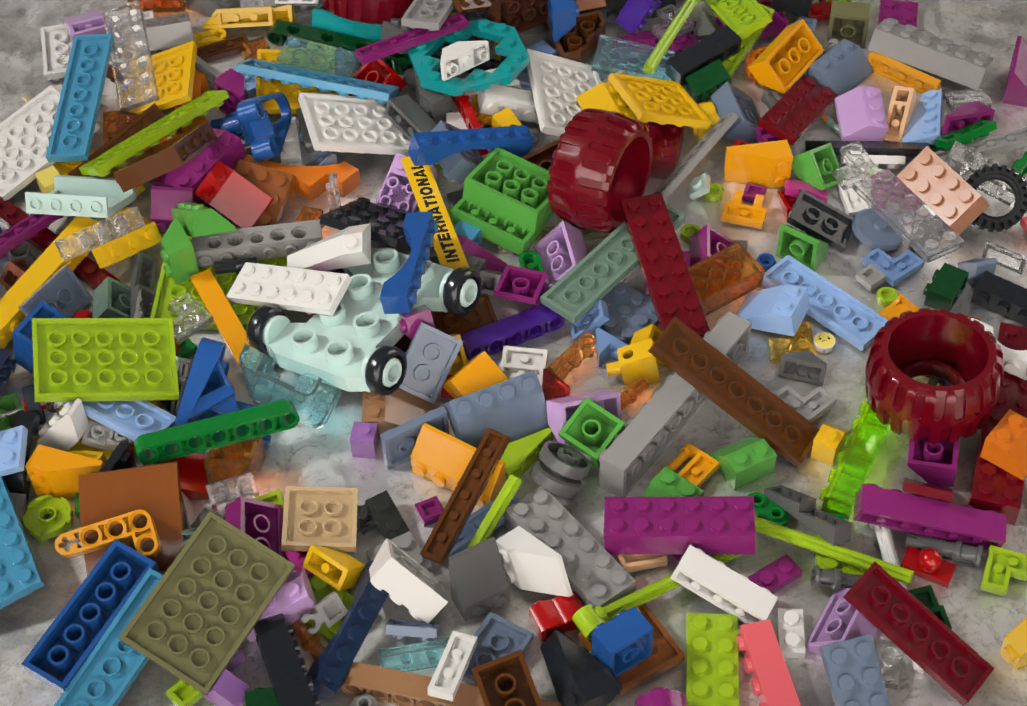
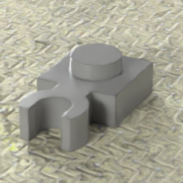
M333 591L313 605L316 611L314 614H305L300 620L305 623L312 619L313 626L307 632L314 634L319 631L322 623L325 627L329 628L346 616L348 610L337 592Z

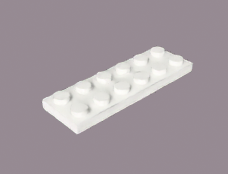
M245 262L226 298L234 303L256 306L274 305L280 309L333 316L352 279L348 274Z

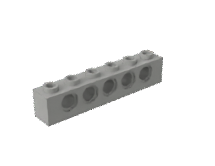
M320 219L240 228L231 232L192 237L198 267L214 265L216 261L234 260V257H237V259L256 257L257 260L287 257L323 239L321 224H319Z

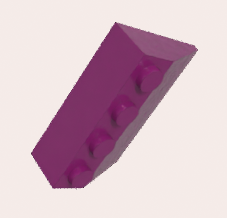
M212 128L218 140L183 166L148 182L153 186L193 188L195 192L218 160L232 169L239 159H242L247 153L241 138L227 130ZM195 195L196 202L198 203L200 199Z

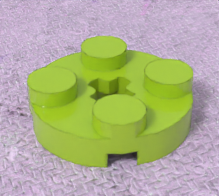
M47 494L35 498L28 504V510L25 512V515L23 513L22 517L27 532L31 536L36 537L38 541H46L57 537L71 529L73 525L71 506L61 496L57 498ZM49 514L52 516L50 519L44 520V515Z

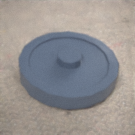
M861 210L852 222V230L855 236L872 249L878 247L882 251L895 250L900 246L905 237V231L901 223L894 216L882 210Z

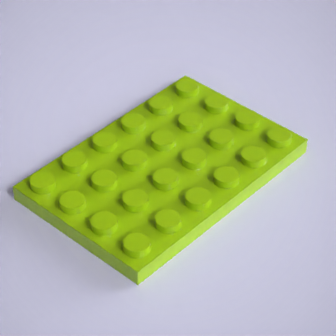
M32 318L34 402H74L77 398L82 402L179 400L173 318Z

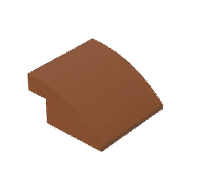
M177 461L79 475L81 527L135 510H145L154 519L161 542L160 553L158 556L150 559L157 563L160 572L167 571L185 546L182 544V541L186 540V536L181 535V531L187 529ZM143 516L136 520L137 528H143L147 524V517ZM121 524L115 525L111 531L112 535H120L123 531V526ZM92 532L88 535V544H93L98 540V532ZM133 539L122 542L137 551ZM145 541L142 546L143 551L150 552L154 548V541ZM109 547L84 554L87 576Z

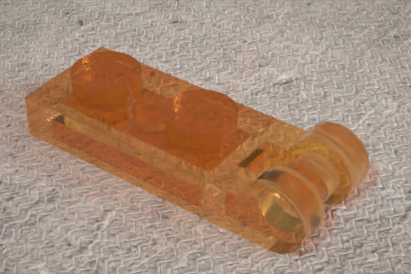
M584 334L546 368L548 384L554 387L559 381H563L570 371L579 367L585 358L594 356V335Z

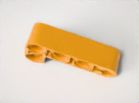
M135 510L63 533L56 538L55 549L66 558H75L109 547L115 539L121 543L133 539L137 552L150 559L158 556L160 553L161 542L152 516L145 510ZM143 516L147 517L146 526L137 528L136 520ZM117 524H121L123 526L122 533L118 536H113L112 528ZM92 532H98V540L93 544H88V535ZM68 540L72 543H76L70 546L69 551L63 548L67 546ZM147 540L154 541V548L150 552H144L142 549L144 542Z

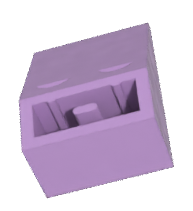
M100 9L63 18L72 43L74 36L111 33L107 18Z
M396 153L375 204L384 203L389 205L391 209H403L407 213L418 212L417 201L401 162V158L408 156ZM429 165L436 181L439 172L434 165Z

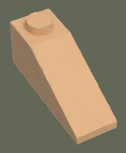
M894 86L886 117L888 130L882 142H901L916 107L918 98L915 88Z

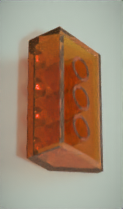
M739 241L688 267L705 316L761 287L765 274L762 266Z

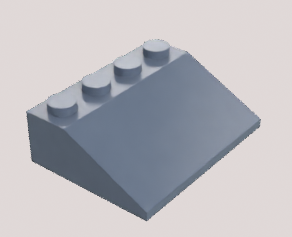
M535 370L443 404L448 412V418L455 437L475 448L480 444L488 428L509 436L511 439L509 443L550 428L544 393Z

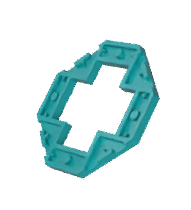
M487 19L468 21L469 27L414 46L408 50L410 62L413 64V69L416 76H418L421 88L455 97L464 95V92L474 89L475 92L491 89L490 85L501 84L502 86L511 84L530 63L529 55L515 27L492 22ZM472 35L500 42L495 47V52L507 58L493 73L475 68L465 79L455 76L443 81L441 73L438 72L441 68V59L431 57L445 41L450 43L467 41Z

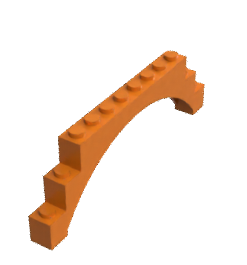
M196 69L192 100L209 91L207 76ZM182 103V104H179V105H177V106H174V107H173V111L176 110V109H178L179 107L183 106V105L186 104V103ZM206 117L194 118L192 124L184 128L179 127L176 129L177 132L171 137H175L207 122ZM246 154L241 159L295 175L297 178L289 198L298 193L300 196L313 201L328 189L345 197L360 185L359 169L346 161L332 165L299 166L267 160L256 161L249 154Z

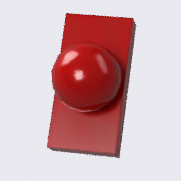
M909 546L900 567L912 570L914 575L948 588L957 564L942 559L940 552L934 548H926L921 551Z

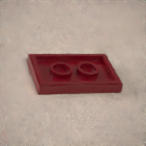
M903 478L902 490L905 492L951 502L954 492L951 488Z

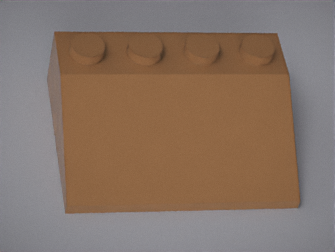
M400 388L388 396H380L367 391H363L362 422L377 423L379 439H381L380 434L388 429L400 426L410 419H415L433 410V403Z

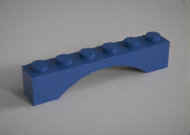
M526 125L412 133L408 154L414 166L434 165L450 155L465 150H494L496 147L518 157H523L529 154L534 138Z
M432 212L406 213L402 227L406 242L411 247V253L403 267L383 284L380 300L384 314L411 313L413 304L417 302V291L421 288L422 275H425V264L430 258V247H433L434 234L438 232V223L434 220Z

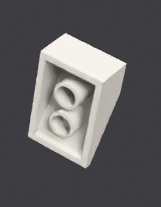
M520 526L496 540L508 583H513L521 590L564 597L573 595L562 556Z

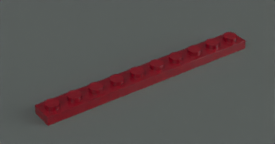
M0 197V222L8 228L29 216L9 200L3 201ZM45 228L26 241L41 252H44L58 235ZM85 257L73 271L78 279L94 290L108 276L120 282L117 277L104 268L100 269L98 264L89 257Z

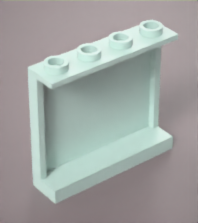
M56 175L54 176L53 191L49 193L25 192L26 213L109 218L136 200V187L123 192L120 185L116 182V178Z

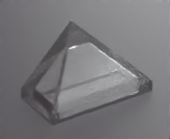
M990 241L985 243L982 258H997V265L1018 274H1023L1027 262L1026 256Z

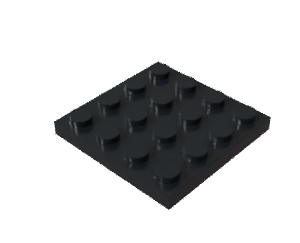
M360 197L346 205L330 210L320 217L319 224L338 230L370 223L371 240L395 248L406 243L402 226L407 211L391 209L389 205L384 203L375 204L370 202L368 198Z

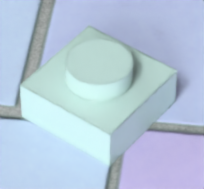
M704 173L689 181L688 196L693 201L710 192L711 177Z

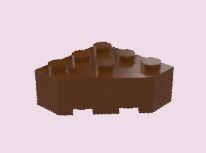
M600 10L579 14L576 17V25L557 42H553L549 22L546 20V40L557 51L558 57L586 64L600 47V41L605 40L606 21Z

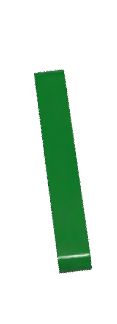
M282 399L146 433L136 438L134 447L139 461L144 465H151L289 430L298 425L300 417L293 402L288 399Z

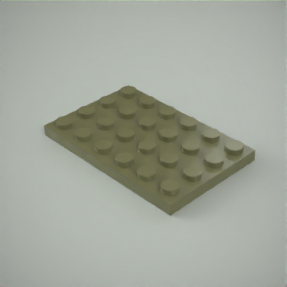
M209 511L118 639L207 696L220 674L226 669L294 570L295 564Z

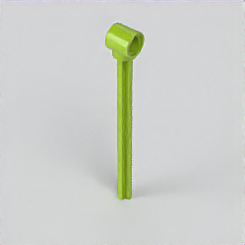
M685 0L645 63V68L643 69L645 73L653 74L695 5L703 0Z
M755 512V531L865 570L876 562L896 581L907 585L912 582L914 575L912 570L840 545L833 546L826 540L760 518L758 513Z
M710 554L708 556L726 564L740 557L741 554ZM672 574L605 607H594L592 604L585 605L573 615L572 620L586 640L590 641L592 640V631L599 624L607 623L614 619L619 612L629 610L634 606L639 607L682 585L670 578Z

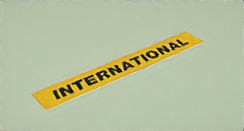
M410 156L401 158L420 212H432L434 220L438 223V232L434 234L433 246L440 265L452 268L453 270L459 267H469L430 166H414Z

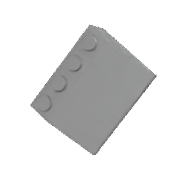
M189 12L114 24L113 27L117 55L123 58L133 57L134 53L140 52L142 55L152 54L153 50L158 49L163 52L194 40Z

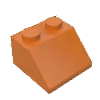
M1009 409L986 437L980 457L1021 480L1027 477V418Z

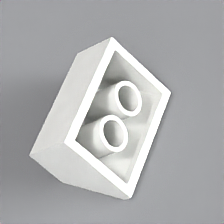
M387 538L369 568L370 582L378 590L382 591L384 589L388 592L390 598L397 605L401 606L403 604L409 609V613L415 619H422L428 624L448 603L444 584Z

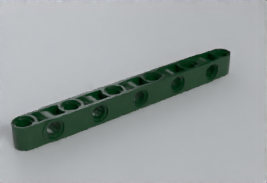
M277 20L267 33V39L272 44L294 50L300 48L305 50H335V48L342 47L344 62L360 66L363 65L355 57L354 50L377 42L283 20ZM395 53L381 58L398 75L404 76L406 70L413 68L408 54ZM431 55L433 58L441 59L438 55Z

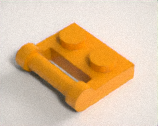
M686 443L681 448V452L666 467L675 472L688 458H693L678 474L700 488L719 469L720 462L692 444Z

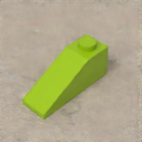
M551 428L544 429L508 444L500 459L505 462L506 481L510 475L521 478L533 466L534 462L540 458L539 453L546 441H553Z

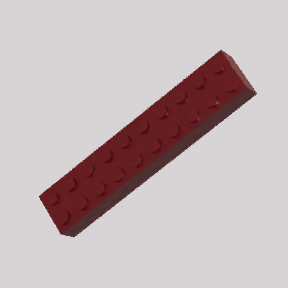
M1001 322L996 339L1007 348L1027 350V327ZM1004 371L1002 392L995 410L987 424L980 429L967 505L973 506L975 509L993 510L998 514L1007 515L1006 524L1015 526L1021 509L1025 479L1021 480L980 457L986 437L1009 409L1027 418V380Z

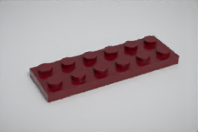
M804 76L760 118L757 125L781 140H787L788 144L793 145L834 103V99L838 94L834 93L831 88L817 83L815 79Z
M876 562L864 572L843 596L845 600L962 706L971 700L995 669Z

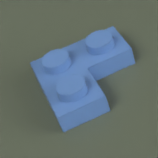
M877 247L862 258V263L866 267L873 264L887 275L886 282L892 287L924 266V261L909 249L893 259Z

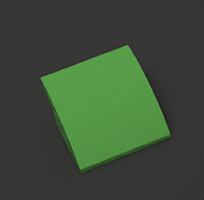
M496 147L465 178L463 197L451 209V222L456 224L460 220L481 229V237L520 255L530 248L553 214L548 201L547 182L550 180L549 171Z

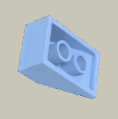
M783 284L750 292L745 297L736 315L751 322V329L794 337L810 308L807 287Z

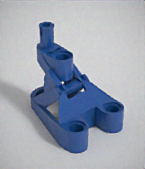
M283 93L258 96L240 101L237 105V111L228 113L223 118L211 120L210 125L212 128L227 130L234 135L240 134L245 143L251 145L252 155L256 161L278 157L281 153L292 120L291 107ZM272 99L276 100L281 111V120L271 124L267 110L264 111L262 103Z
M205 337L201 339L174 426L255 406L235 399L234 388L230 386L227 380L229 362L223 361L226 343ZM271 435L234 444L243 447L246 444H250L267 450L269 448L268 444L271 442Z

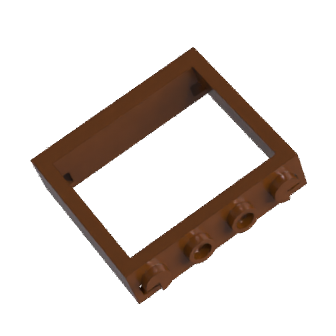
M204 122L149 148L113 175L122 191L126 192L183 166L218 139L209 122Z

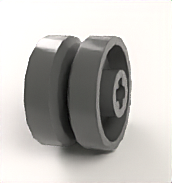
M546 441L539 453L540 459L534 462L529 473L531 478L543 489L561 497L574 498L582 485L581 480L585 479L592 466L584 455L570 446L560 442Z

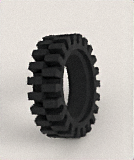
M993 164L991 167L986 165L982 169L976 170L966 181L977 190L986 181L999 180L1008 184L1015 196L1012 210L1003 216L993 217L982 212L971 223L974 226L978 225V229H988L987 232H993V230L1001 232L1003 229L1007 230L1016 225L1026 213L1027 181H1023V176L1020 173L1016 174L1014 168L1010 170L1007 169V165H1002V167H999L998 164Z

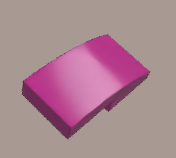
M785 179V195L797 197L799 191L803 189L827 203V190L821 191L801 180Z

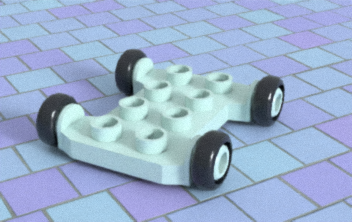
M371 248V264L329 270L335 273L348 274L352 279L333 316L315 314L307 323H292L287 318L285 312L274 305L261 306L252 314L247 324L246 335L249 345L260 353H268L269 357H272L281 368L348 392H373L380 396L393 394L403 383L407 370V360L403 351L394 346L404 334L401 333L398 321L401 320L400 315L384 314L380 294L384 282L403 267L409 255L397 252L393 248ZM430 260L426 261L425 275H422L421 288L417 291V302L413 304V308L425 305L430 311L446 313L449 311L458 316L467 315L473 311L479 302L482 292V279L479 273L470 267H459L453 270L452 268L433 263Z

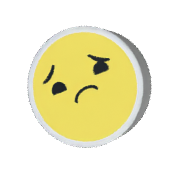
M819 332L814 336L812 345L817 352L827 354L834 350L836 339L831 333Z

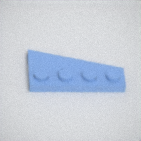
M942 89L929 90L922 93L901 142L931 144L935 143V139L942 137L944 99Z

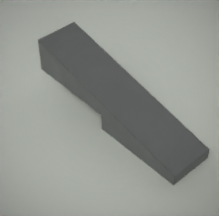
M141 251L130 258V318H150L156 294L153 288L158 260Z
M783 485L764 489L766 497L833 546L850 542L852 522L817 509L816 498Z

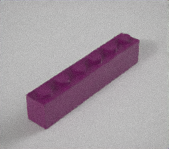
M862 484L855 495L853 517L855 521L954 543L959 540L963 544L975 547L982 545L983 549L989 550L990 545L1002 547L1006 543L1007 515L998 514L993 510H979L970 505L952 504L943 500L930 499L922 495L903 493L898 489L880 488L875 484Z

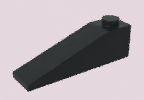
M555 629L540 646L561 706H608L623 689L622 684L609 666L599 662L594 658V655L580 648L575 641L560 630Z

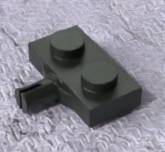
M387 490L365 500V505L371 514V520L359 525L363 535L377 529L385 540L387 538L391 540L410 531Z

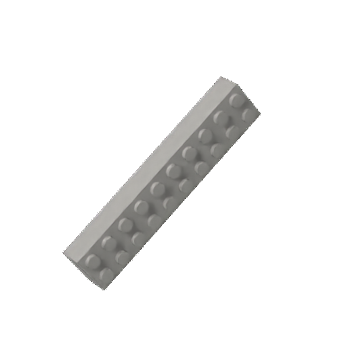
M728 311L723 318L720 317L716 321L714 328L710 332H706L703 339L738 365L748 353L752 323ZM675 372L674 374H669L665 384L660 389L657 388L652 399L642 405L639 414L635 418H631L624 431L614 437L608 449L605 448L599 456L600 469L598 472L599 486L617 497H626L705 404L708 398Z

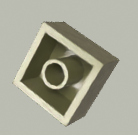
M832 0L827 42L831 38L839 41L845 38L865 49L871 4Z

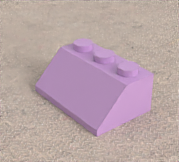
M858 86L835 97L834 103L842 141H883L888 130V124L880 88Z
M564 220L534 246L535 252L540 255L544 272L548 273V290L588 255L581 230Z
M602 389L546 400L548 425L557 441L569 446L558 433L586 397L622 420L620 392Z
M304 568L289 575L259 620L282 613L286 623H293L301 619L305 614L315 612L313 605L317 602ZM254 628L247 637L251 643L256 641Z
M850 588L840 589L832 593L805 645L807 651L821 656L819 646L866 634H872L874 640L878 629L843 598Z

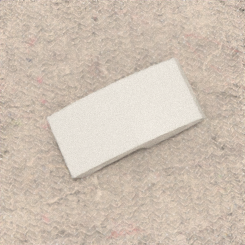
M90 421L81 444L114 451L121 441L130 443L131 446L132 440L102 424Z

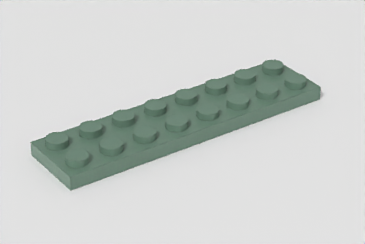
M666 204L676 231L686 222V215ZM624 221L540 297L541 303L575 324L597 301L602 299L639 265V261L626 222Z

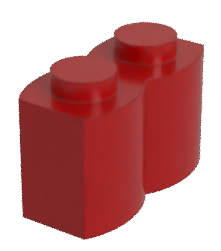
M572 591L573 595L570 597L556 595L554 599L539 600L529 608V619L541 642L546 641L555 629L560 630L562 633L578 630L572 617L584 606L576 591Z

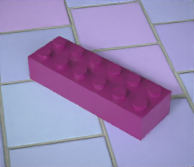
M754 496L605 497L604 548L610 555H684L689 545L703 550L706 554H755Z

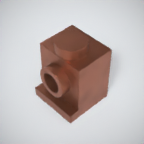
M23 259L9 260L0 277V284L8 291L28 270L30 265Z

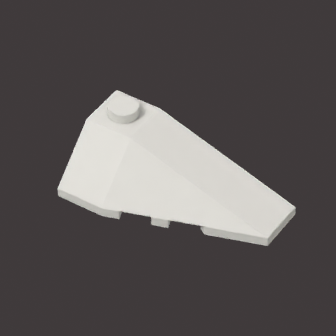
M369 223L347 227L287 256V267L328 271L371 264V225Z

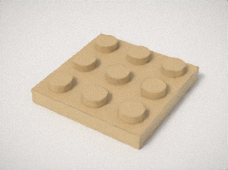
M285 486L281 551H309L310 546L315 544L341 552L356 553L358 488Z

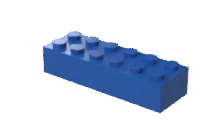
M115 539L22 662V666L27 673L58 693L63 694L149 568L161 574L157 563Z

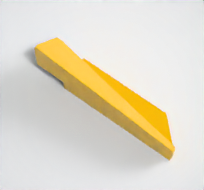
M292 4L275 8L273 6L216 9L210 19L202 26V29L273 26L277 20L295 23L297 18Z

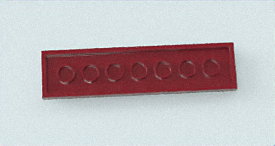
M662 193L620 199V207L662 332L675 316L703 338L707 331L710 332V328Z

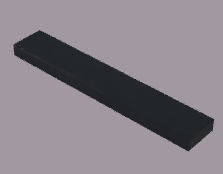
M805 140V152L831 142L835 155L917 156L926 146L929 147L928 143Z

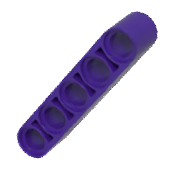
M543 304L463 334L461 340L463 341L465 355L469 361L483 351L489 356L502 352L503 346L515 347L560 329L565 323V318Z

